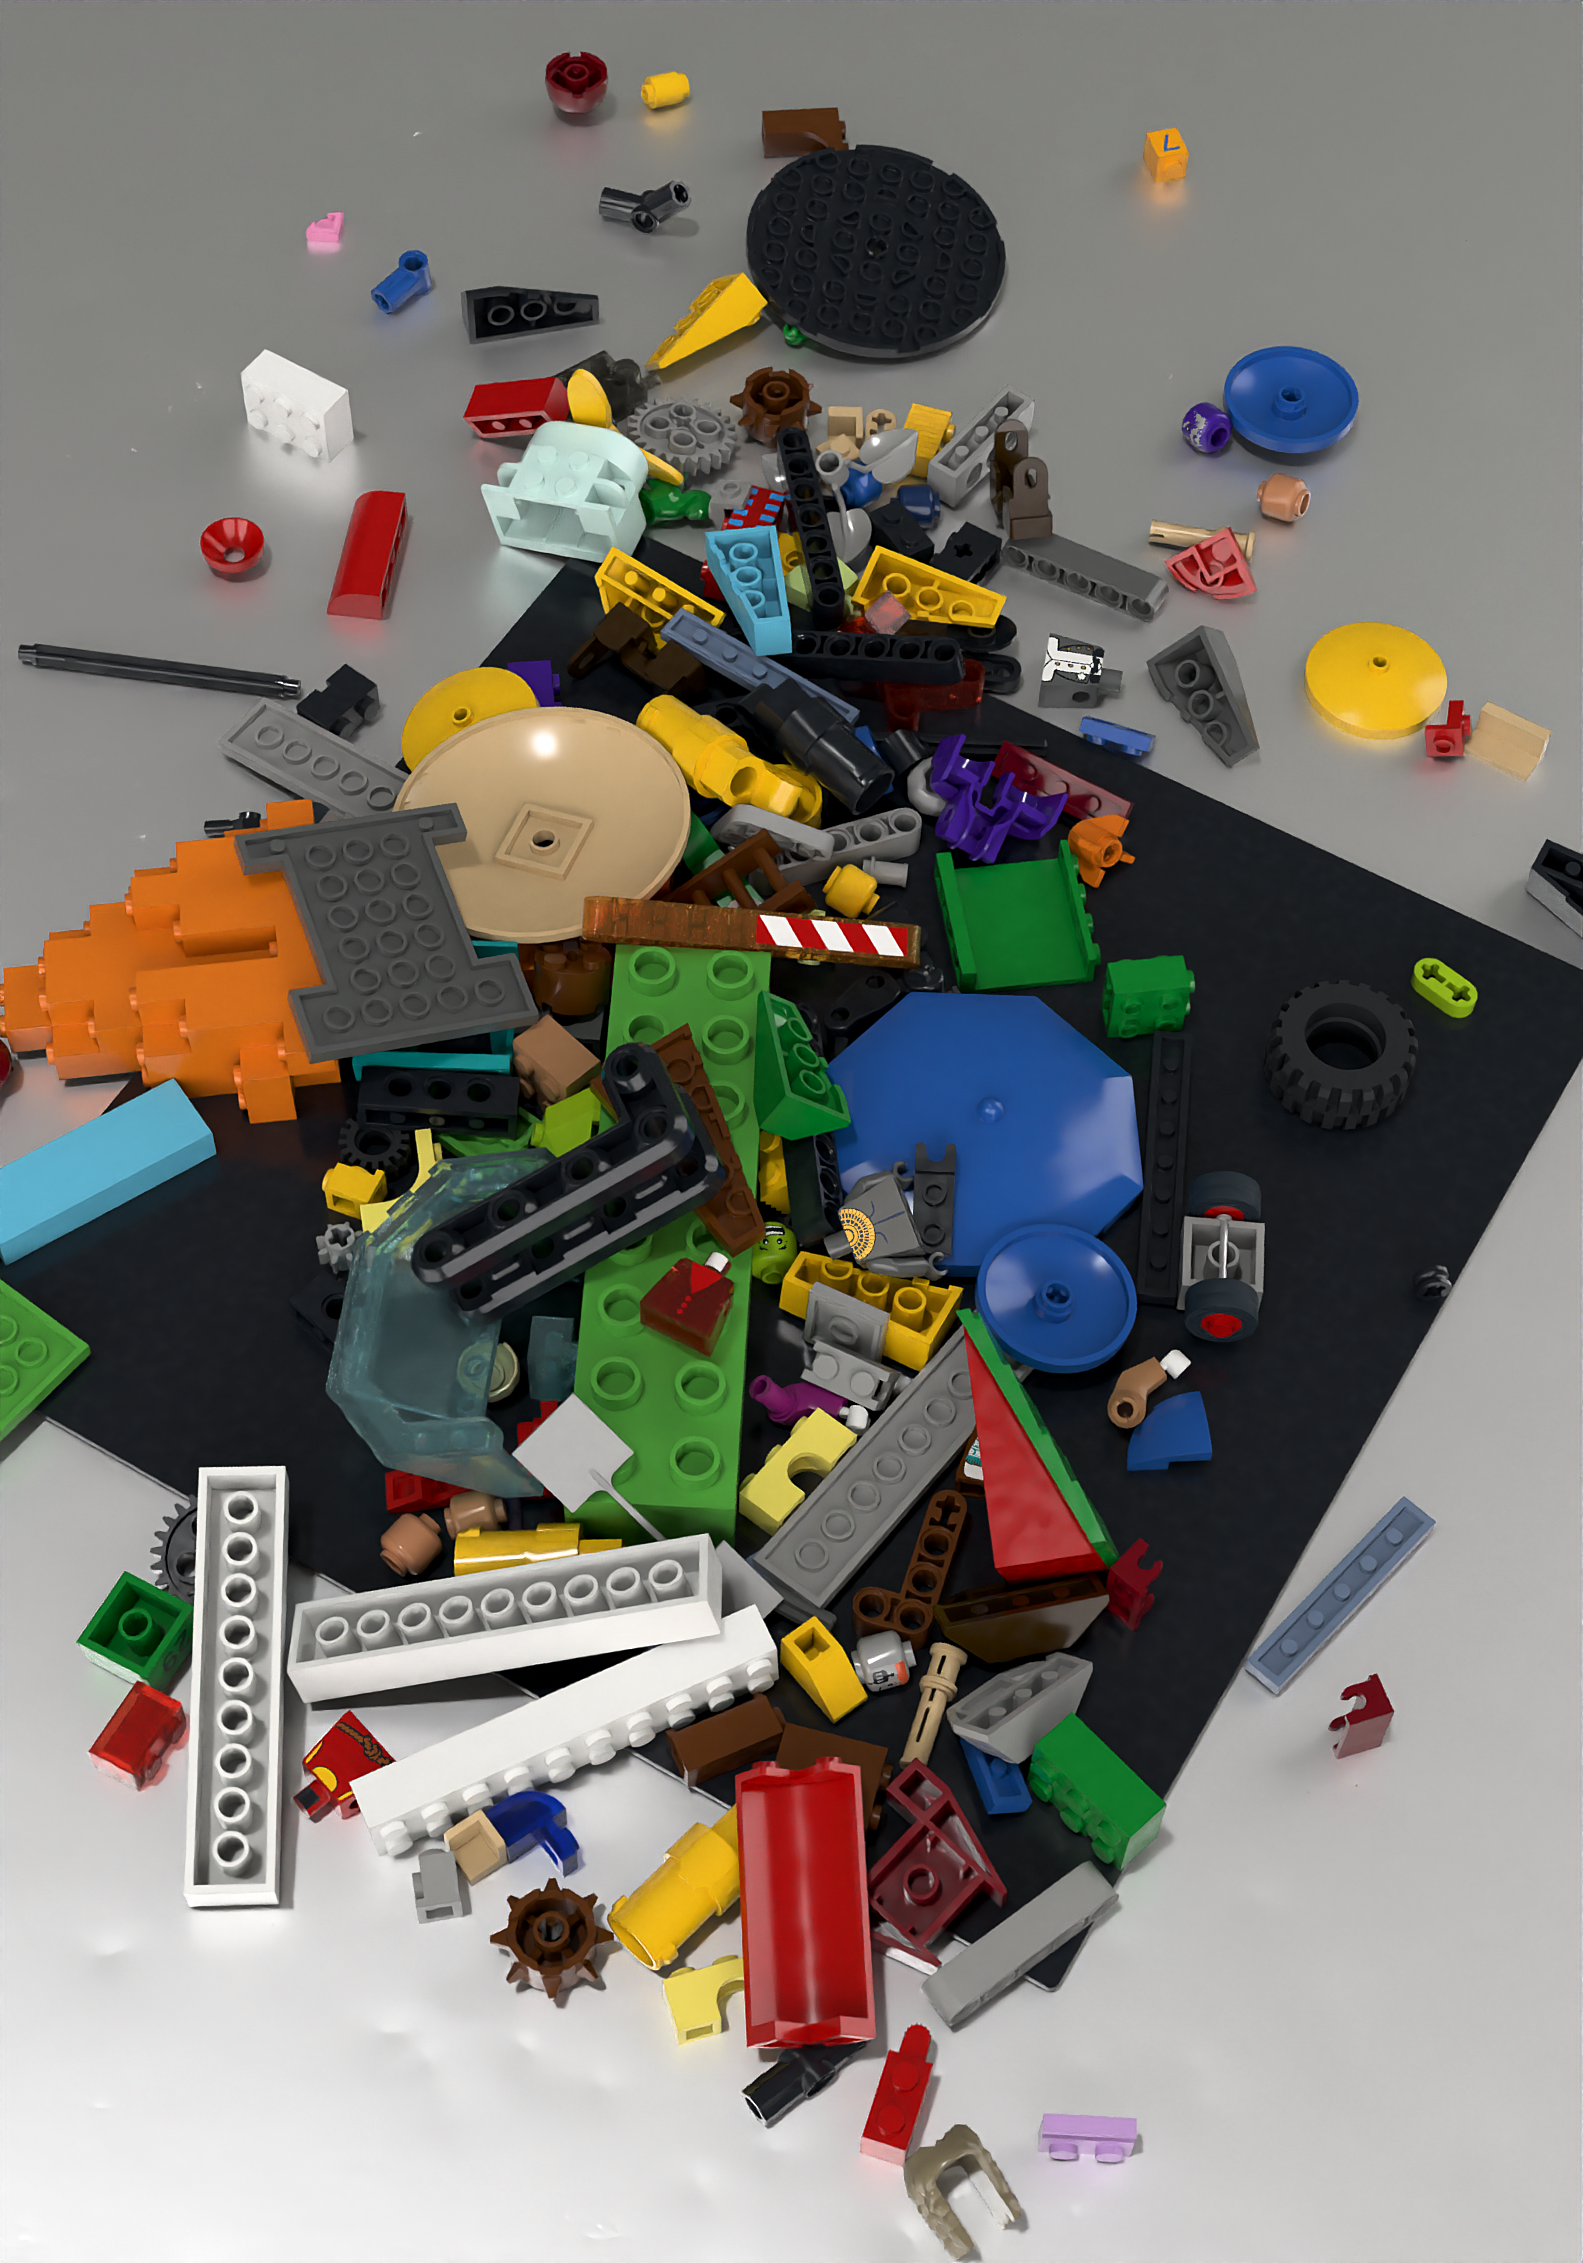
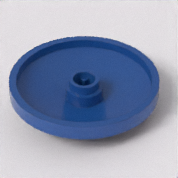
M1293 346L1265 348L1245 356L1230 370L1223 391L1224 411L1230 418L1232 426L1251 442L1270 450L1285 453L1314 452L1337 443L1351 429L1356 418L1359 402L1357 387L1351 376L1340 364L1319 352Z
M1036 1224L1022 1227L1005 1235L986 1254L975 1283L974 1296L977 1312L982 1316L1002 1350L1018 1362L1045 1372L1078 1373L1105 1363L1123 1346L1136 1318L1137 1297L1135 1286L1129 1271L1121 1259L1111 1248L1096 1237L1065 1225Z

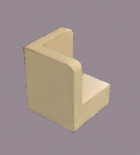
M828 406V441L841 434H845L860 450L863 445L862 407Z
M481 1808L444 1833L446 1851L454 1850L456 1866L471 1887L508 1862L506 1844Z

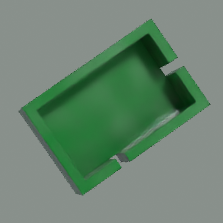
M1073 1712L1034 1745L1032 1763L1030 1764L1028 1774L1029 1785L1032 1791L1042 1801L1047 1802L1049 1800L1060 1811L1063 1822L1076 1833L1080 1831L1085 1837L1089 1836L1093 1840L1091 1843L1093 1851L1103 1862L1107 1864L1112 1863L1121 1871L1157 1838L1167 1804Z

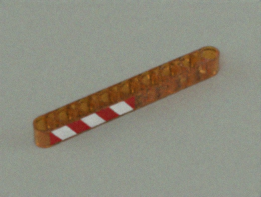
M589 896L584 898L582 938L596 942L643 946L771 952V957L890 968H916L920 965L921 927L904 923L608 896Z

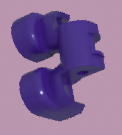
M963 734L943 738L940 740L931 760L933 772L930 776V786L934 792L948 800L935 827L936 836L947 841L948 848L954 849L957 847L969 854L968 859L971 861L979 859L987 864L994 863L1007 833L1021 839L1035 840L1044 836L1056 824L1067 801L1068 794L1060 793L1045 797L1034 796L1011 785L1016 774L1012 772L1003 773L992 794L993 807L990 810L980 804L979 800L982 787L986 785L996 763L993 761L976 762L958 755L966 739V736Z

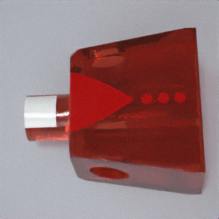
M712 1252L703 1266L688 1258L680 1259L640 1301L641 1324L710 1358L734 1301V1283L725 1277L732 1267L731 1262L725 1256L716 1252Z

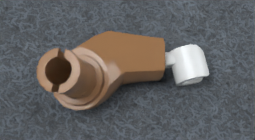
M1172 1350L1160 1363L1153 1357L1123 1371L1107 1406L1111 1421L1118 1427L1126 1429L1138 1425L1145 1417L1147 1396L1167 1380L1165 1370L1176 1379L1191 1364L1190 1360L1179 1350Z

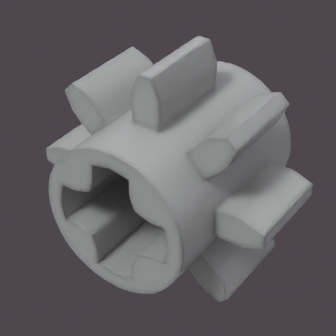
M349 1222L334 1226L328 1224L325 1237L317 1236L316 1238L317 1247L320 1250L318 1252L319 1263L326 1264L329 1262L333 1267L334 1273H337L339 1270L348 1269L354 1271L358 1258H366V1250L363 1245V1231H356L354 1233L350 1228Z

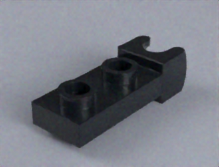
M923 1142L916 1144L913 1217L927 1251V1254L923 1256H931L935 1252H942L945 1257H951L956 1164L955 1144H948L946 1146L945 1157L939 1162H933L928 1159L926 1145Z

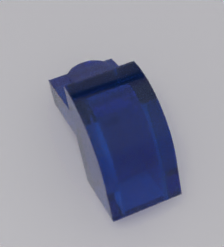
M538 1791L520 1792L507 1797L484 1813L506 1844L509 1864L539 1844L563 1878L578 1868L577 1850L580 1849L579 1844L570 1830L565 1827L567 1825L566 1807L553 1796Z

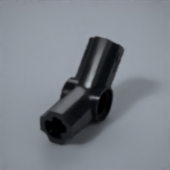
M673 180L656 191H644L642 195L605 187L601 193L599 214L631 222L633 228L638 232L651 234L656 231L661 222L689 207L692 199L689 195V188L682 181L676 182Z

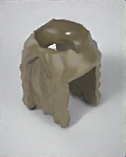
M955 2124L948 2132H945L941 2140H936L935 2146L920 2147L919 2150L903 2162L904 2181L908 2197L917 2204L918 2212L922 2215V2218L925 2219L929 2228L936 2233L937 2238L942 2240L944 2249L955 2259L964 2256L975 2245L936 2185V2180L943 2171L961 2165L1002 2229L1010 2224L1011 2220L1015 2222L1022 2215L1019 2201L1008 2188V2183L1004 2179V2175L997 2166L996 2161L992 2159L991 2153L983 2147L978 2135L966 2124Z

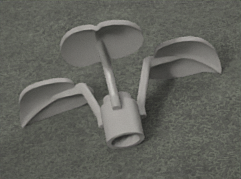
M894 429L870 437L859 450L860 460L866 466L852 462L849 457L843 460L841 454L835 450H826L818 456L811 449L818 481L820 483L822 478L827 486L832 487L839 506L840 513H827V519L836 556L845 564L856 560L865 551L872 536V523L863 509L855 508L846 512L840 486L849 477L848 469L852 468L862 473L872 471L873 477L880 483L888 484L901 481L909 475L915 464L918 433L916 430ZM777 452L762 455V469L768 484L773 491L783 493L777 467Z

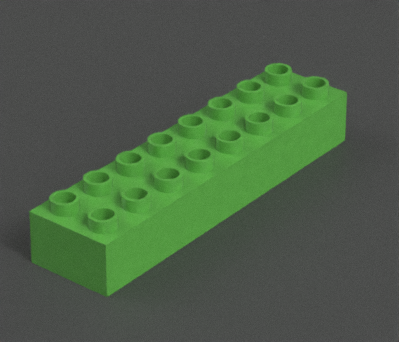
M616 944L606 1058L620 1045L628 1042H644L651 1045L688 1023L696 1050L699 1051L707 1079L713 1087L730 1132L735 1153H738L746 1182L748 1187L751 1188L757 1203L759 1147L762 1130L758 1126L753 1103L758 994L762 990L770 993L771 952ZM602 1104L598 1134L617 1123ZM693 1211L585 1271L574 1394L634 1451L613 1473L611 1484L667 1540L709 1533L714 1548L725 1540L734 1549L753 1246L732 1258ZM713 1252L720 1253L728 1259L721 1272L710 1265H705ZM693 1262L722 1275L715 1283L693 1294L691 1293ZM690 1296L691 1301H686L685 1298ZM687 1303V1307L683 1308L681 1304ZM682 1309L683 1313L678 1314L677 1310ZM600 1490L594 1492L574 1513L564 1505L565 1523H582L585 1540L624 1539L626 1540L627 1547L659 1542L607 1491Z

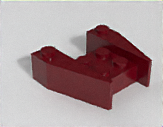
M915 1757L886 1788V1802L912 1826L867 1873L870 1941L872 1949L928 1975H932L942 1967V1962L927 1948L981 1890L1000 1908L1006 1904L1007 1890L950 1788Z

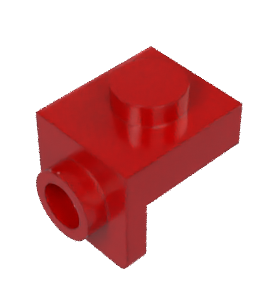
M1464 700L1449 701L1446 725L1425 726L1427 756H1463L1465 736H1472V716L1465 715Z

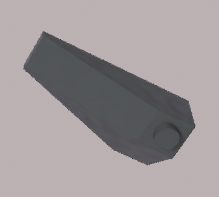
M1201 625L1146 661L1159 692L1166 700L1174 704L1181 712L1180 715L1201 733L1203 740L1228 766H1233L1260 749L1237 662L1223 631Z

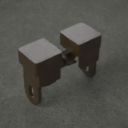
M1016 419L1005 420L997 426L994 433V460H990L991 503L997 513H1003V526L1011 540L1053 536V515L1048 507L1050 495L1048 494L1047 466L1043 460L1037 457H1029L1028 431L1025 425ZM1012 431L1017 435V444L1014 449L1008 450L1006 449V435ZM1030 468L1036 470V483L1032 475L1029 474Z
M620 601L604 616L605 620L592 632L593 635L575 652L567 666V673L571 677H582L609 650H614L618 654L621 652V662L627 669L647 684L654 683L659 688L665 689L661 695H672L683 703L689 697L694 699L709 684L701 662L672 640H669L655 654V659L651 658L650 653L658 646L651 625ZM589 654V656L580 664V662Z

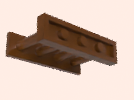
M764 828L757 834L747 838L744 843L662 899L655 901L641 915L658 936L667 931L676 947L694 948L679 922L698 910L713 937L697 948L755 951L764 945L756 943L758 915L802 919L818 907L798 879L791 884L787 883L772 859L781 853L782 850L766 828ZM760 867L776 894L757 906L741 879ZM729 888L745 915L728 927H725L710 901Z

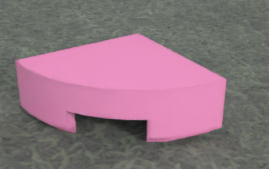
M329 213L327 218L316 223L313 221L306 230L307 241L339 243L344 224V213Z

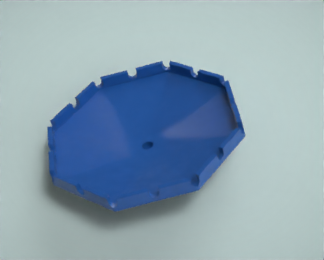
M910 992L828 1064L829 1068L826 1071V1075L832 1085H840L845 1094L851 1123L848 1127L834 1130L843 1200L861 1177L883 1170L891 1171L894 1164L898 1161H904L907 1164L905 1169L898 1173L899 1176L902 1178L915 1176L916 1144L919 1142H923L926 1145V1155L933 1162H939L945 1157L948 1144L956 1145L951 1257H945L939 1262H933L936 1270H948V1273L944 1276L977 1277L981 1264L992 1246L1005 1235L1022 1227L1036 1224H1058L1073 1227L1097 1237L1100 1232L1104 1234L1125 1214L1143 1192L1144 1185L1132 1076L1036 996ZM914 1179L910 1186L904 1190L912 1215Z

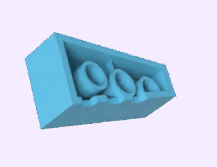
M776 525L705 532L707 565L755 655L765 656L792 653L791 623Z

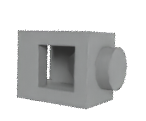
M436 1848L421 1852L418 1856L420 1872L412 1873L419 1924L463 1917L454 1850L445 1852L443 1849Z

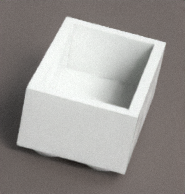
M264 349L240 373L247 420L255 428L262 429L278 437L281 441L290 443L306 451L309 455L318 457L328 463L354 439L347 389L267 349Z

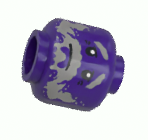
M1203 402L1193 406L1186 413L1182 421L1181 430L1184 438L1202 452L1210 453L1217 451L1227 444L1230 439L1232 424L1230 418L1223 411L1211 403Z

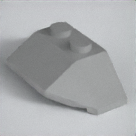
M1060 1652L1047 1655L1046 1661L1026 1663L996 1675L946 1710L947 1719L954 1733L982 1752L1002 1758L1009 1763L1019 1764L1033 1754L1034 1745L1071 1712L1076 1713L1093 1671V1664L1090 1661Z

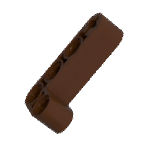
M946 1489L933 1495L900 1594L878 1587L862 1588L856 1593L853 1598L851 1625L858 1636L863 1638L886 1631H895L899 1634L901 1642H911L913 1651L920 1650L927 1644L936 1619L933 1615L932 1606L941 1603L964 1531L967 1503L960 1493ZM945 1514H950L947 1528L940 1526L941 1519L944 1518ZM938 1548L944 1554L935 1556L929 1554L926 1550ZM926 1584L933 1590L930 1592H920L915 1589V1586ZM874 1609L880 1615L877 1617H867L862 1614V1611ZM906 1621H915L921 1627L912 1630L904 1627L902 1624Z

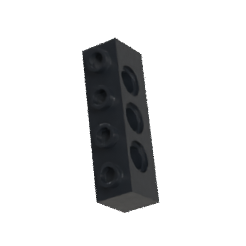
M362 1066L357 1103L359 1128L402 1131L430 1128L432 1133L516 1138L520 1103V1077L504 1074H469L462 1071L439 1072Z

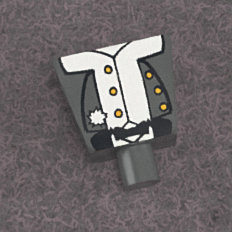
M1050 633L1038 707L1092 709L1096 707L1099 689L1120 692L1123 671L1102 668L1105 651L1102 647Z

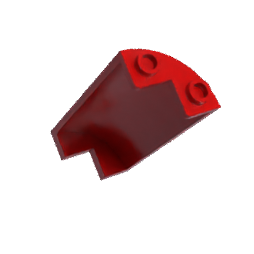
M835 1756L815 1759V1765L799 1771L779 1768V1763L774 1761L756 1762L752 1765V1770L735 1775L747 2047L790 2049L802 2048V2044L824 2043L825 2046H835L875 2039L876 2025L860 1766L843 1764L842 1759Z

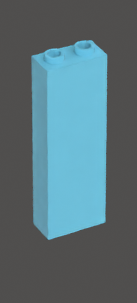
M174 1078L0 1168V1258L6 1266L217 1154L211 1130Z

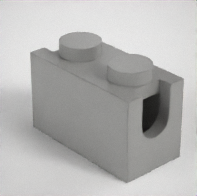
M828 1339L816 1340L813 1350L817 1351L815 1360L809 1368L804 1369L801 1378L873 1411L885 1410L900 1372ZM881 1380L883 1381L882 1387L877 1397H875L874 1394Z

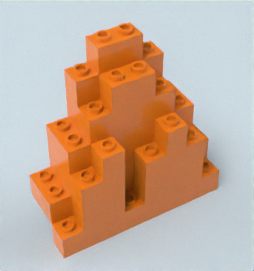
M312 799L266 803L267 819H260V828L224 831V838L175 842L176 858H170V867L134 870L135 877H130L131 886H128V893L124 895L125 902L89 905L90 921L83 922L84 929L49 933V940L44 941L43 957H38V965L3 968L4 984H0V1007H4L5 1015H0V1037L8 1039L11 1053L46 1049L48 1064L56 1066L59 1080L142 1071L144 1087H151L153 1089L174 1078L188 1098L238 1093L240 1110L247 1109L250 1124L297 1119L295 1087L341 1082L339 1059L313 1064L309 1063L287 1000L290 990L323 984L282 870L244 876L233 846L236 835L315 824Z

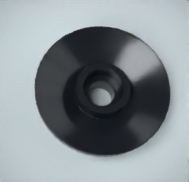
M1000 614L994 628L948 624L946 635L949 638L955 639L962 650L988 653L1011 645L1017 637V627L1011 619Z

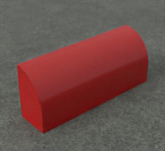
M371 491L361 495L355 501L327 607V614L382 620L408 517L405 493Z

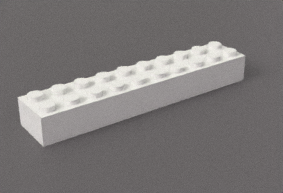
M285 1466L199 1468L184 1896L189 1906L279 1904L289 1479Z
M709 1533L299 1603L295 1604L286 1672L303 1702L310 1703L721 1634L722 1565Z
M753 1604L722 1618L721 1634L662 1644L350 1781V1786L379 1856L386 1853L389 1855L402 1853L413 1845V1841L426 1835L430 1837L440 1836L454 1826L453 1823L469 1817L480 1808L487 1815L495 1808L494 1805L507 1799L512 1801L523 1799L535 1791V1787L550 1780L552 1783L564 1781L575 1773V1769L588 1763L592 1765L602 1764L614 1757L615 1751L629 1745L632 1747L645 1745L655 1738L656 1733L669 1727L674 1729L683 1728L692 1723L696 1715L710 1709L712 1712L721 1711L732 1705L735 1698L748 1692L755 1694L766 1691L774 1684L775 1680L779 1679L777 1648L756 1604Z

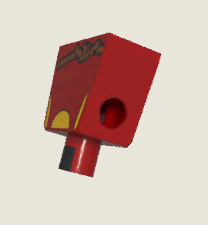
M349 1710L304 1757L302 1766L305 1777L310 1784L296 1794L293 1799L308 1818L327 1803L342 1819L349 1818L361 1811L349 1782L396 1761Z

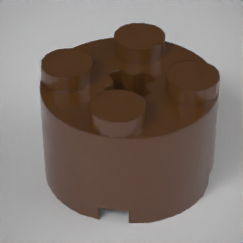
M587 935L579 938V942L560 940L540 943V946L534 952L533 1000L538 1006L542 1007V1002L552 1005V1012L557 1014L585 1015L596 1012V1005L603 1002L605 1007L609 1003L611 954L602 946V940L599 937Z

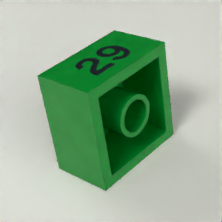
M124 1571L76 1642L90 1662L160 1698L193 1648L194 1606Z

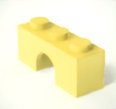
M819 1407L809 1418L803 1416L793 1427L788 1441L783 1446L780 1444L776 1445L769 1452L764 1462L765 1466L756 1475L751 1473L744 1479L738 1490L739 1512L773 1537L805 1501V1492L795 1486L790 1479L801 1472H813L825 1479L856 1444L857 1435Z
M734 1954L726 1955L716 1959L712 1966L695 1970L694 1967L681 1968L672 1972L668 1979L663 1980V1997L678 2046L721 2033L719 2003L731 1993H744L743 1957L738 1958Z

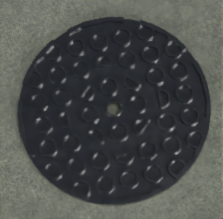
M862 144L856 145L855 149L835 151L834 147L819 150L800 157L774 175L773 181L764 190L759 192L752 205L747 224L745 249L748 268L756 287L766 299L768 305L790 326L796 328L805 336L839 351L867 357L901 358L926 354L951 345L969 334L985 319L999 295L1005 273L1006 256L1004 241H1001L996 227L997 220L989 206L957 174L953 172L949 175L933 166L934 161L913 152L880 145ZM878 247L882 249L883 252L877 253L876 256H873V252L870 251L868 248Z

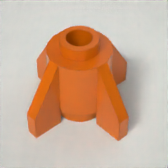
M1111 814L1082 820L1070 830L1068 835L1070 852L1077 855L1079 872L1084 882L1098 888L1106 872L1101 867H1111L1118 860L1133 864L1135 857L1122 851V844L1118 840V837L1122 838L1129 820L1120 815Z

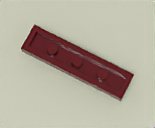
M1009 741L1003 742L994 761L996 764L992 770V776L999 779L1003 773L1012 772L1016 775L1011 785L1031 795L1045 797L1060 793L1068 794L1069 796L1063 811L1081 820L1117 814L1128 819L1135 804Z

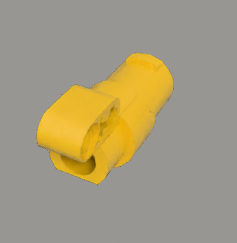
M661 695L653 698L638 715L636 726L651 735L671 754L679 766L686 784L706 798H719L731 807L738 804L747 805L751 803L760 809L788 819L790 818L804 786L775 765L749 752L746 740L710 715L701 716L672 695Z
M539 1523L537 1530L484 1531L483 1526H471L468 1530H460L457 1533L454 1552V1574L456 1577L627 1547L624 1539L585 1540L582 1523Z
M736 1804L711 1828L696 1822L663 1854L664 1863L628 1898L622 1895L612 1905V1911L607 1915L610 1928L629 1952L648 1968L655 1971L659 1970L662 1966L671 1964L679 1956L677 1949L712 1914L722 1915L740 1897Z

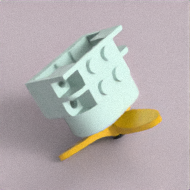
M578 369L574 371L567 387L568 402L575 423L550 421L539 426L522 456V461L517 464H501L497 471L500 486L483 484L481 492L501 545L603 563L612 546L630 557L632 556L646 527V519L638 494L647 475L677 486H681L684 477L675 468L641 449L616 428L617 423L612 418L611 406L600 383L590 372Z

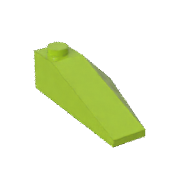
M590 1087L547 1107L542 1122L534 1123L530 1145L536 1146V1164L538 1168L595 1137V1126L593 1125L599 1126L601 1103L590 1091Z

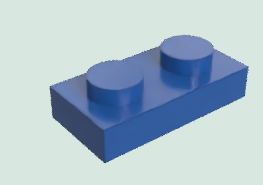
M1091 716L1082 718L1079 732L1088 734L1086 740L1106 746L1109 740L1122 744L1121 751L1141 756L1142 751L1148 752L1152 750L1156 735Z
M961 1737L959 1741L987 1813L1025 1812L1031 1805L1032 1799L1018 1764L1009 1763L1002 1758L984 1753Z

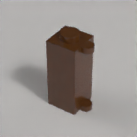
M757 1692L752 1695L753 1700L680 1731L676 1732L674 1728L665 1731L670 1745V1752L687 1788L689 1789L778 1751L786 1725L780 1708L778 1706L772 1708L766 1695Z

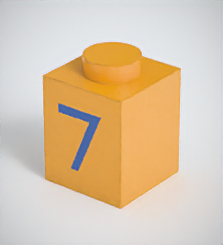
M1177 128L1147 132L1143 159L1155 183L1184 178L1189 152Z

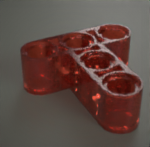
M965 659L966 674L960 682L954 685L877 682L887 732H895L899 729H914L919 733L920 712L966 708L978 705L982 701L986 675L984 666L976 660Z

